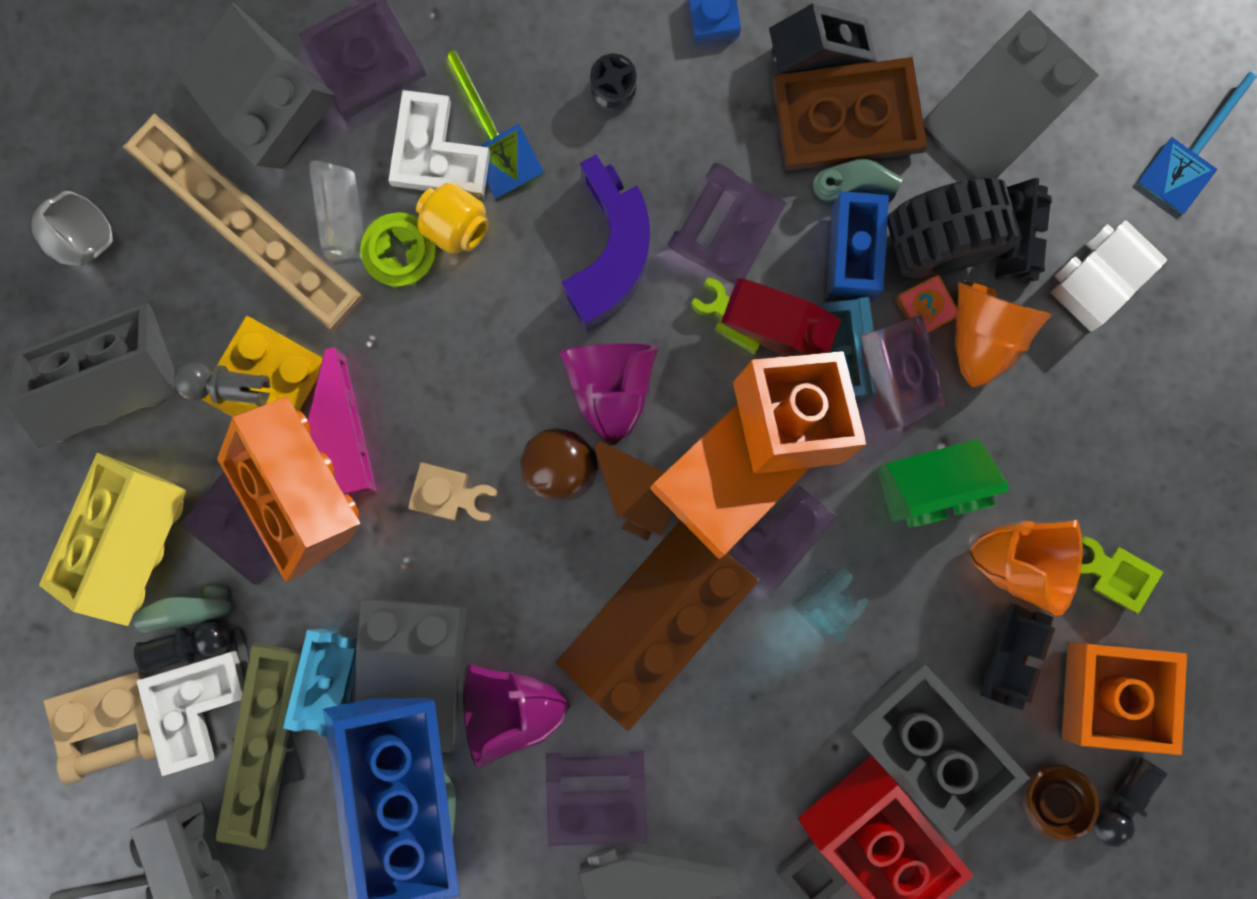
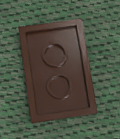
M913 57L774 75L772 85L786 171L842 164L859 158L873 160L924 153L927 148Z

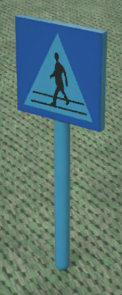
M1249 72L1191 150L1171 137L1137 183L1182 215L1185 214L1218 170L1201 158L1199 153L1256 79V73Z

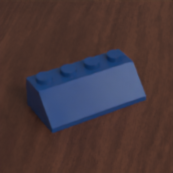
M372 698L323 708L349 899H450L460 896L435 700L432 698Z

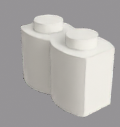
M1127 220L1115 229L1108 224L1105 225L1086 244L1092 251L1082 262L1074 256L1054 275L1060 283L1050 293L1090 332L1103 325L1168 260Z

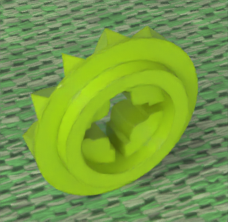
M402 212L389 213L376 219L366 229L360 245L361 260L367 272L377 282L396 289L399 286L415 285L419 279L430 273L434 258L437 256L436 246L419 232L417 227L418 218L416 216ZM392 234L403 246L412 245V248L406 251L407 260L405 261L407 266L405 267L395 257L387 259V254L393 251L391 244L393 241L390 236Z

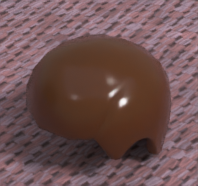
M560 428L543 430L529 440L520 459L522 479L528 488L533 490L536 495L552 500H574L580 497L593 485L598 470L594 448L583 436Z
M1052 765L1040 769L1030 777L1022 792L1023 813L1029 824L1043 837L1054 841L1069 842L1086 836L1093 829V825L1100 812L1098 792L1088 777L1067 765Z

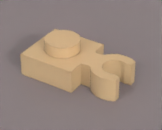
M420 462L408 509L457 521L459 510L462 508L466 509L472 518L481 522H489L492 519V515L480 512L476 507V502L482 495L497 497L498 491L489 485H478L468 489L466 484L469 475Z

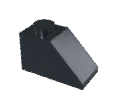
M812 3L769 27L773 45L772 56L780 73L786 74L877 62L866 17Z

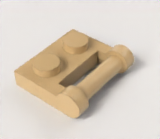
M138 671L43 700L58 756L57 773L64 785L80 782L86 774L143 757L145 760L157 758L136 682L145 679V673ZM136 723L139 733L138 738L81 755L78 741Z

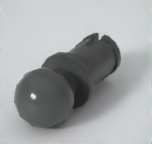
M189 362L181 366L174 377L176 390L181 396L190 400H200L210 393L211 400L215 404H222L225 400L263 406L266 405L270 394L269 392L250 389L270 388V379L267 375L231 372L226 366L222 365L217 366L212 374L207 366L198 362Z

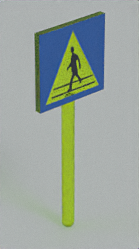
M450 50L448 57L491 140L480 146L489 148L490 160L486 182L495 199L498 200L545 174L520 124L499 135L457 52Z

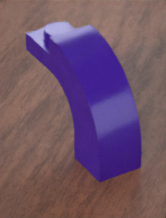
M597 154L580 163L581 178L607 220L610 229L609 240L601 256L592 265L561 282L563 293L586 332L613 317L634 295L646 269L650 241L648 211L638 186L636 185L620 194L619 192L624 189L619 175L611 164L604 167Z

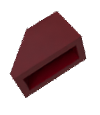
M737 278L720 323L783 357L829 353L841 319L808 300L744 278Z

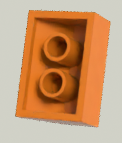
M288 396L232 417L217 460L284 581L287 583L348 543L360 525L359 512L353 499L348 494H343L337 484L331 460L324 452L320 453L313 442L307 418L301 411L294 409Z

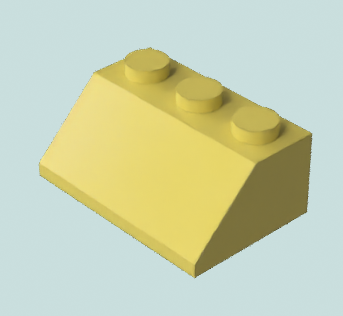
M96 453L39 586L73 612L129 626L133 614L141 608L144 602L145 586L153 568L159 565L163 558L164 542L170 528L182 514L184 507L183 498L187 490L168 480L106 455Z

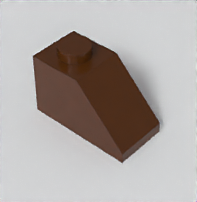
M599 440L595 447V453L616 515L625 520L621 529L645 541H648L650 534L660 538L672 511L655 495L650 487L665 472Z

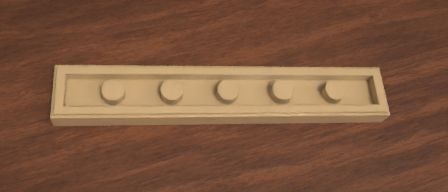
M155 113L123 146L129 154L332 332L364 299L355 288Z

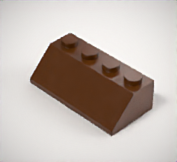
M680 520L556 663L599 707L629 732L759 580L730 554L726 553L722 558L718 559Z

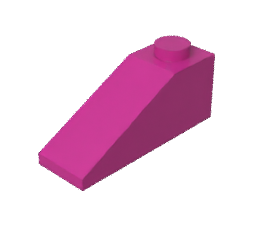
M335 347L325 349L308 417L311 438L319 452H324L331 460L335 471V480L343 494L355 497L375 492L376 487L345 355Z

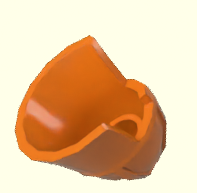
M958 280V305L954 324L956 327L954 345L961 374L969 386L976 388L990 383L1015 366L1023 353L1029 350L1030 343L1051 314L996 298L997 292L992 287Z
M1027 520L1021 521L1019 524L1004 525L979 536L970 548L969 552L974 566L998 588L1009 592L1016 598L1038 606L1055 617L1063 615L1069 608L1077 590L1082 565L1083 546L1079 521L1034 523Z

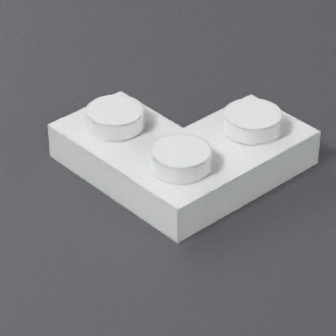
M402 90L388 181L394 187L424 191L429 188L435 190L445 183H453L474 197L484 198L490 160L489 148L445 142L451 108L449 96Z
M237 651L136 681L161 775L165 776L215 760L203 712L242 699L245 680Z

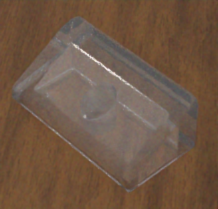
M318 160L311 161L309 170L322 253L334 265L362 261L360 245L364 230L355 174L352 170Z

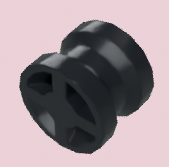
M615 53L603 55L596 60L590 73L593 100L606 111L616 112L624 110L631 105L636 96L637 73L634 64L627 57ZM608 85L609 87H613L615 91L610 90L609 88L605 89V86Z

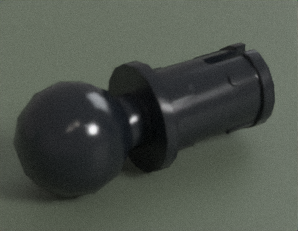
M208 620L198 625L192 635H190L186 627H180L176 630V634L146 642H137L136 646H134L136 665L141 673H147L150 670L181 662L184 665L193 664L196 653L206 659L223 655L231 644L230 631L225 624L217 620Z
M1139 756L1118 792L1112 791L1110 796L1118 801L1116 806L1103 809L1099 813L1094 823L1097 837L1104 844L1111 847L1127 845L1135 833L1132 818L1136 813L1146 818L1148 813L1145 812V809L1168 774Z

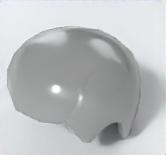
M63 191L56 197L47 199L39 205L32 215L31 228L35 239L43 252L60 264L86 265L100 256L112 244L111 226L102 211L87 198L72 191Z

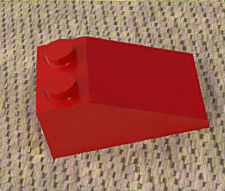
M873 755L797 818L819 851L862 899H947L974 876Z

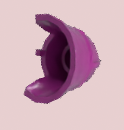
M608 343L577 346L559 351L568 371L573 388V396L577 398L580 412L595 432L611 445H616L627 437L642 414L646 393L649 392L653 364L659 349L658 345L648 343Z
M468 664L463 680V712L467 743L474 766L477 769H481L500 758L543 742L562 725L570 708L569 701L554 687L531 676L517 675L515 672L490 670Z

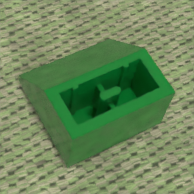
M980 439L896 460L877 467L892 522L906 519L908 528L947 519L946 508L952 507L956 516L996 506L994 496L1009 492L1007 481Z

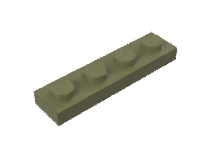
M260 643L251 645L215 841L262 850L269 845L290 730L283 729L302 651Z

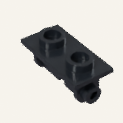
M1035 177L1007 187L1022 239L1011 250L996 257L995 278L1000 279L1020 274V279L1023 281H1038L1040 273L1045 271L1044 263L1047 240L1035 237L1034 231H1048L1052 196L1048 195V187L1039 185V178Z
M1011 602L1008 614L1003 618L999 626V640L992 661L986 666L983 674L984 685L981 696L1023 711L1026 702L1031 703L1041 670L1025 664L1028 656L1045 661L1056 629L1051 626L1054 617L1037 611L1033 613Z

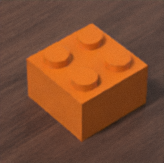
M843 352L751 360L733 381L753 474L843 464L867 445Z
M1067 642L1061 739L1080 746L1182 755L1187 654Z

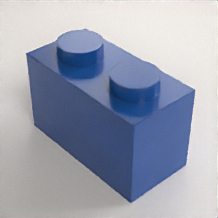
M840 191L831 209L826 299L855 300L869 297V301L874 302L883 291L889 195Z

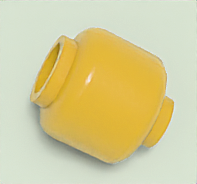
M445 183L435 190L433 188L427 189L421 195L416 205V212L419 213L417 223L419 232L423 237L447 253L458 254L463 250L467 252L472 251L481 242L488 229L489 221L485 218L486 209L483 202L456 184Z

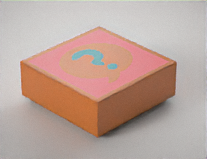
M939 274L900 293L894 298L915 339L956 319L957 307Z

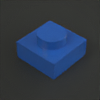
M688 0L694 42L740 36L741 24L737 0Z

